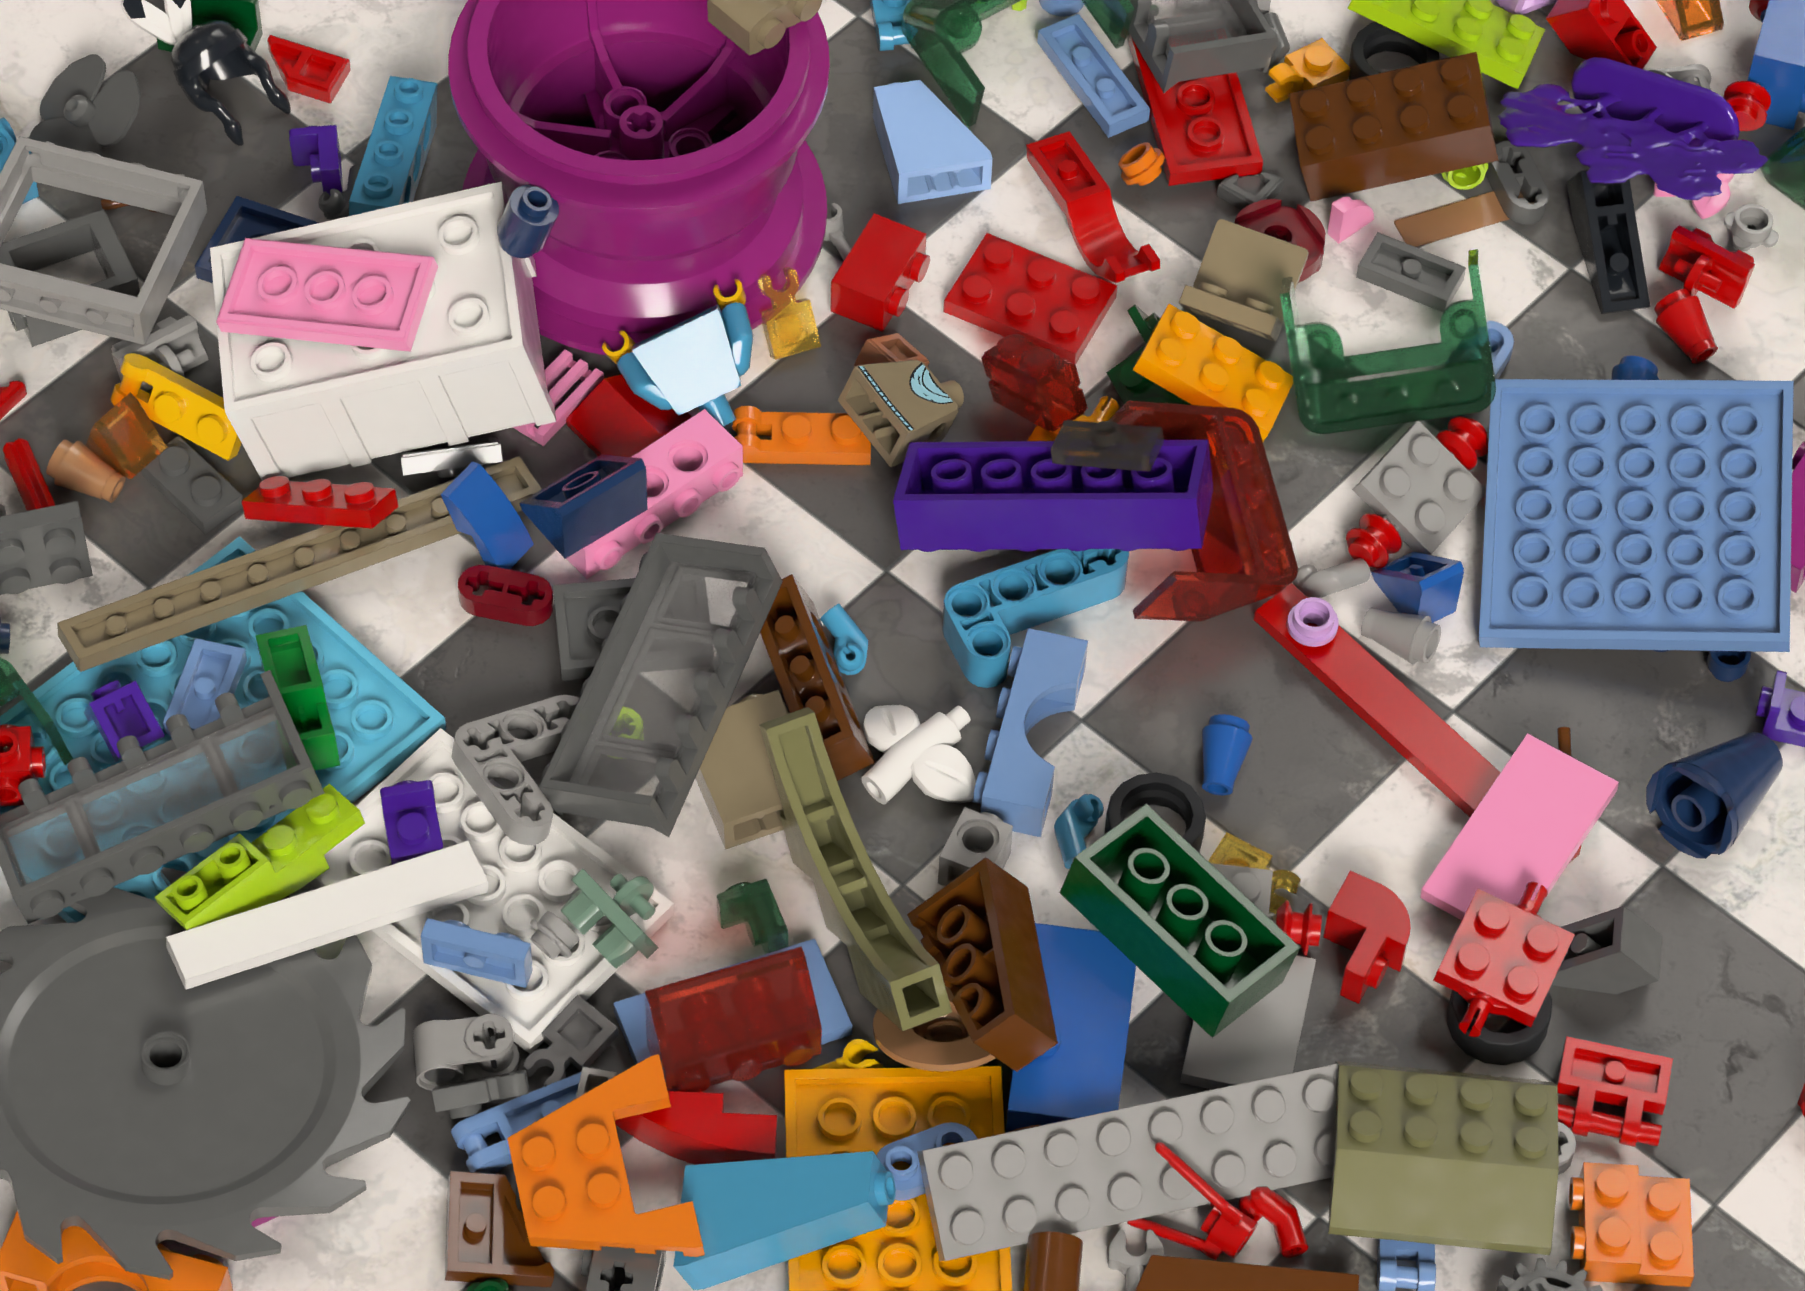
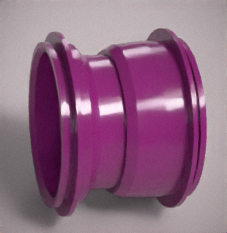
M468 0L456 22L448 54V76L452 101L460 122L478 148L469 165L462 190L502 182L506 194L510 198L516 188L523 185H532L546 190L559 205L558 217L545 246L533 255L537 276L532 277L539 333L542 336L572 348L600 355H606L602 349V344L606 342L612 352H617L624 346V338L620 335L619 331H625L635 343L643 341L717 305L713 293L715 285L718 284L723 297L733 296L737 292L734 279H738L742 283L746 295L745 307L753 330L781 310L801 289L819 258L827 225V195L823 175L813 152L805 141L822 111L828 91L830 74L829 45L825 28L818 12L810 20L801 21L794 26L786 28L782 39L774 47L765 48L756 54L749 55L708 22L707 0ZM592 120L594 128L575 125ZM721 129L733 134L716 144L712 143L711 138Z

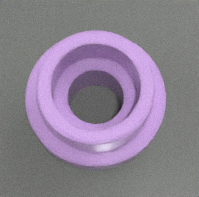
M1310 597L1303 599L1289 612L1287 619L1288 632L1295 641L1302 645L1310 647L1323 646L1332 641L1338 631L1339 621L1333 607L1321 598ZM1307 623H1315V624H1317L1319 627H1312V626H1308V625H1306V624H1307Z

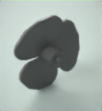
M90 54L71 63L54 79L43 97L40 105V116L44 121L33 128L29 139L45 143L49 141L58 146L82 152L90 151L103 156L101 146L110 147L119 143L125 137L137 116L141 98L137 76L131 71H120L107 81L96 96L106 73L104 60L97 54Z

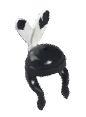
M122 0V10L133 24L157 39L174 45L171 52V61L175 68L173 72L178 85L181 86L188 100L194 106L204 112H213L221 120L226 135L234 144L238 146L244 145L240 123L231 115L223 103L207 93L210 79L227 80L246 75H257L270 102L286 114L291 112L287 96L274 83L269 64L246 43L248 39L239 28L235 29L231 23L225 20H211L192 28L190 0H164L166 14L145 0Z

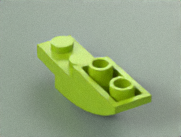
M328 784L323 788L324 794L311 799L304 806L296 808L251 843L240 833L156 895L155 899L186 930L280 901L330 869L324 854L363 826L365 821L360 810L331 784Z

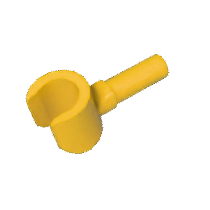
M854 1039L846 1045L842 1057L812 1069L883 1068V1065L875 1059L862 1061L867 1054L877 1051L878 1048L865 1040Z

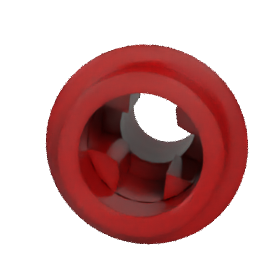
M1679 289L1668 294L1654 307V311L1658 316L1656 323L1690 358L1693 364L1701 363L1717 352L1718 347L1714 342V337L1698 296H1691L1687 289Z

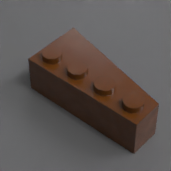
M985 857L909 912L907 916L911 924L920 930L923 936L920 941L924 949L939 963L945 986L951 990L954 996L952 1002L973 1043L1018 1072L1058 1044L1029 889L1025 884Z

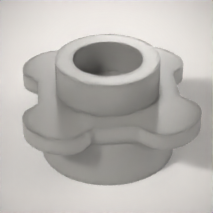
M1747 204L1741 206L1736 212L1728 213L1725 217L1724 225L1731 229L1733 234L1732 245L1736 249L1748 251L1750 248H1756L1760 245L1766 247L1776 245L1779 235L1776 231L1772 230L1773 216L1765 207L1757 204Z

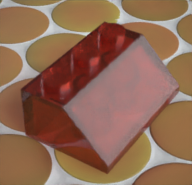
M802 946L645 991L647 1046L651 1056L657 1054L660 1056L667 1091L704 1092L712 1085L732 1079L735 1081H746L756 1077L763 1070L784 1064L786 1066L801 1065L809 1061L813 1056L821 1054L822 1026Z

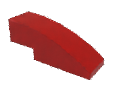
M668 1091L671 1107L615 1121L616 1126L639 1141L673 1158L693 1165L776 1159L777 1115L724 1113V1093Z

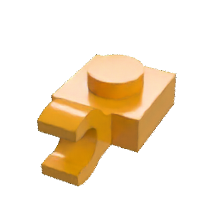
M1321 38L1286 55L1284 63L1271 68L1268 75L1275 83L1268 85L1265 91L1276 103L1288 99L1289 93L1347 81L1350 67Z

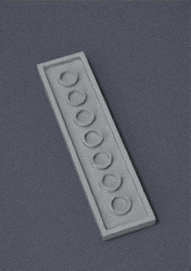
M1338 1064L918 1151L939 1261H948L1028 1243L1029 1235L1036 1232L1051 1231L1072 1234L1211 1204L1156 1152L1154 1147L1157 1142L1164 1143L1174 1154H1177L1225 1200L1251 1195V1190L1256 1187H1268L1271 1190L1331 1178L1335 1157Z

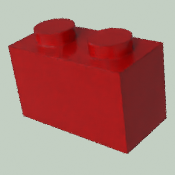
M874 213L831 281V312L883 332L893 316L899 317L903 313L909 298V289L914 281L920 283L927 273L930 256L926 255V233Z

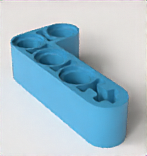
M1057 549L951 587L945 594L942 631L964 676L977 687H996L1003 683L1008 676L1011 647L1010 635L1119 596L1125 589L1129 551L1119 549H1088L1085 551ZM981 654H992V656H984Z

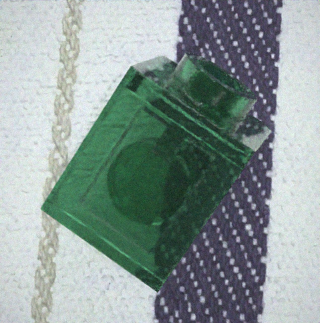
M767 879L753 883H737L716 896L717 917L722 929L745 922L752 945L754 947L762 945L765 954L789 947L788 929Z

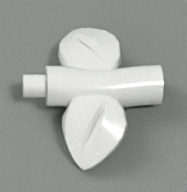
M883 705L870 709L864 719V736L869 744L885 754L861 777L868 793L879 803L886 804L913 778V782L922 792L934 799L957 803L973 801L976 780L972 767L965 756L958 749L952 747L961 740L959 731L971 721L968 713L961 706L957 705L948 714L945 715L937 712L927 721L920 724L918 715L906 706Z

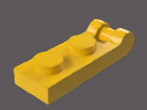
M129 353L124 356L120 368L123 378L121 383L114 386L110 398L114 406L126 411H135L227 461L238 455L241 441L225 413L223 397L143 355ZM142 382L153 386L151 394L140 389Z

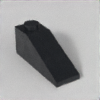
M1588 170L1578 172L1567 181L1575 233L1601 314L1649 308L1650 301L1630 179L1624 183H1590L1586 173Z

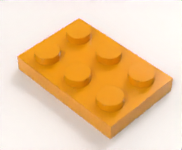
M1168 304L1133 368V371L1262 445L1270 433L1296 377L1284 371L1276 363L1263 359L1241 346L1235 339L1222 335L1198 321L1192 314L1181 311L1171 304Z

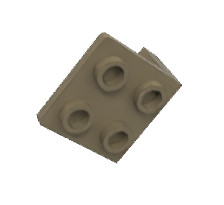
M1219 219L1216 222L1193 287L1185 285L1179 304L1185 310L1276 342L1309 252L1306 248Z

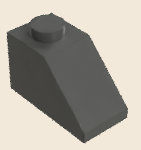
M1625 906L1561 926V928L1575 934L1551 986L1619 994L1659 981L1662 935Z

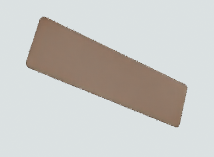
M1494 191L1395 220L1394 224L1406 244L1419 247L1509 220V218L1504 213ZM1521 192L1519 193L1518 199L1523 198Z

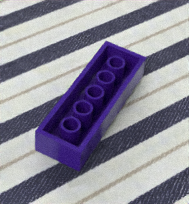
M1208 440L910 442L893 498L900 550H920L923 552L970 550L982 552L986 550L1018 549L1031 552L1038 549H1069L1071 551H1085L1088 549H1119L1122 551H1134L1137 549H1170L1173 551L1202 549L1213 494Z

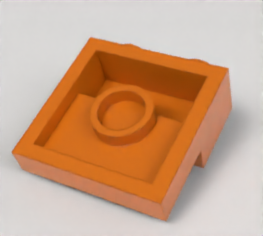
M1583 1162L1580 1176L1571 1177L1569 1209L1578 1211L1579 1226H1572L1570 1257L1574 1260H1580V1270L1584 1269L1587 1272L1585 1281L1691 1287L1694 1279L1690 1179L1639 1176L1638 1165Z

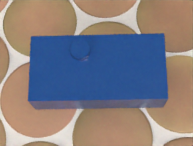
M1035 923L1058 1044L1018 1072L1013 1070L1007 1110L1006 1133L1022 1127L1046 1125L1119 1109L1136 965L1100 931Z

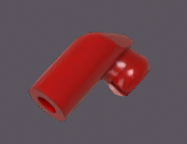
M1256 1187L1251 1190V1195L1239 1198L1238 1205L1241 1212L1256 1222L1264 1217L1273 1224L1283 1257H1296L1308 1250L1299 1214L1294 1205L1268 1187Z

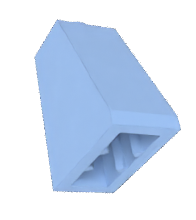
M921 80L902 83L894 82L874 87L873 120L898 204L991 189L993 158L990 150Z

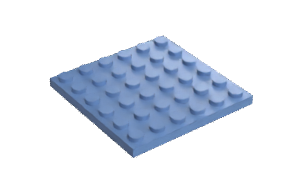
M1492 379L1479 625L1480 647L1790 652L1794 381Z

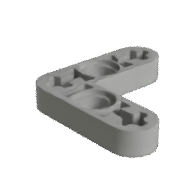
M558 695L472 721L460 726L455 733L451 756L454 764L504 833L511 840L519 844L534 845L544 841L549 835L553 818L551 803L521 762L556 751L561 740L562 729L565 723L571 719L580 698L575 696ZM517 728L530 731L534 737L527 740L513 737L509 731ZM497 777L506 778L512 781L515 787L500 789L493 786L489 780Z

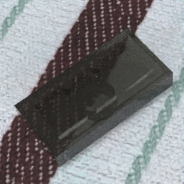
M1065 420L1051 447L1052 463L1151 471L1164 443L1162 427L1123 425L1113 421L1097 423Z

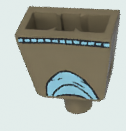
M919 360L855 366L837 401L886 463L893 467L904 462L910 442H941L945 438L959 412L958 409L963 405L964 394L961 386L956 381L950 380L940 383L925 363Z

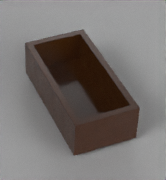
M1477 52L1289 93L1300 167L1310 201L1499 161Z

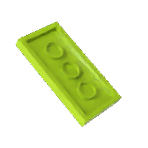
M1351 0L1347 8L1450 58L1477 52L1482 73L1516 89L1519 88L1545 32L1544 28L1536 25L1528 17L1512 14L1493 5L1490 0Z

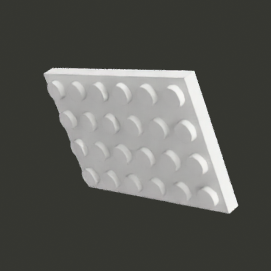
M440 728L356 805L362 814L365 824L324 854L330 869L312 880L310 884L318 889L392 865L383 820L380 789L406 780L417 782L431 780L434 788L435 805L443 848L469 841L489 882L488 892L381 926L371 931L480 1016L497 1014L506 1018L512 1026L514 1042L531 1054L544 1042L542 1032L577 995L586 1001L622 966L620 965L615 969L592 945L613 924L606 916L602 917L583 935L560 911L570 897L579 889L571 879L584 869L613 899L617 892L610 886V881L615 875L621 873L628 881L638 876L554 813L549 835L541 843L524 845L511 840L454 764L451 757L454 738ZM497 777L489 780L493 786L500 789L515 787V784L506 778ZM654 889L648 901L656 910L654 915L648 920H643L637 913L629 916L649 938L674 915V903L656 889ZM547 911H550L568 925L579 937V941L570 949L572 952L571 956L567 958L559 954L552 960L530 940L531 936L536 932L530 924L532 919L538 922ZM427 918L442 922L456 920L468 925L471 929L491 934L509 933L517 936L524 942L531 943L533 971L527 988L425 964L423 962L421 933Z

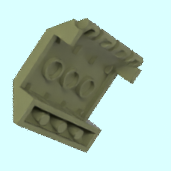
M1335 1061V1064H1338L1335 1157L1329 1193L1328 1234L1550 1255L1559 1172L1557 1085L1552 1082L1504 1076L1493 1077L1484 1074L1452 1071L1441 1072L1431 1069Z

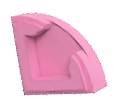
M1349 196L1332 202L1327 234L1338 244L1374 220L1372 208L1360 199L1352 200Z

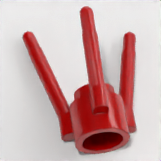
M1157 1142L1154 1147L1156 1152L1211 1203L1209 1205L1213 1209L1200 1228L1208 1236L1204 1240L1144 1218L1128 1221L1127 1224L1142 1229L1145 1232L1151 1229L1156 1236L1198 1250L1213 1261L1218 1259L1222 1251L1235 1259L1254 1233L1258 1223L1229 1204L1164 1143Z

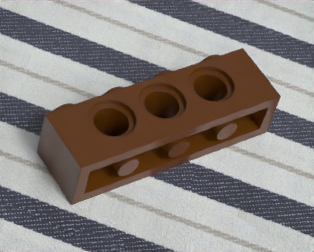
M791 574L782 579L781 587L760 633L790 713L806 707L815 712L823 742L836 780L838 781L875 762L815 605L794 575Z

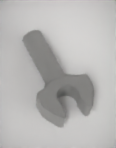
M1150 1229L1146 1233L1145 1253L1141 1256H1132L1126 1251L1124 1230H1119L1109 1246L1108 1267L1120 1271L1126 1277V1291H1135L1151 1255L1164 1256V1247L1153 1230Z

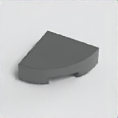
M1261 172L1260 176H1244L1238 178L1239 175H1233L1218 185L1217 197L1242 210L1254 202L1274 199L1283 189L1284 178L1268 172Z

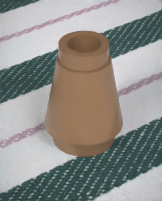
M66 439L57 446L46 469V474L55 479V485L104 499L110 503L114 502L118 497L126 479L125 476L119 474L117 470L82 442L76 441L72 443Z

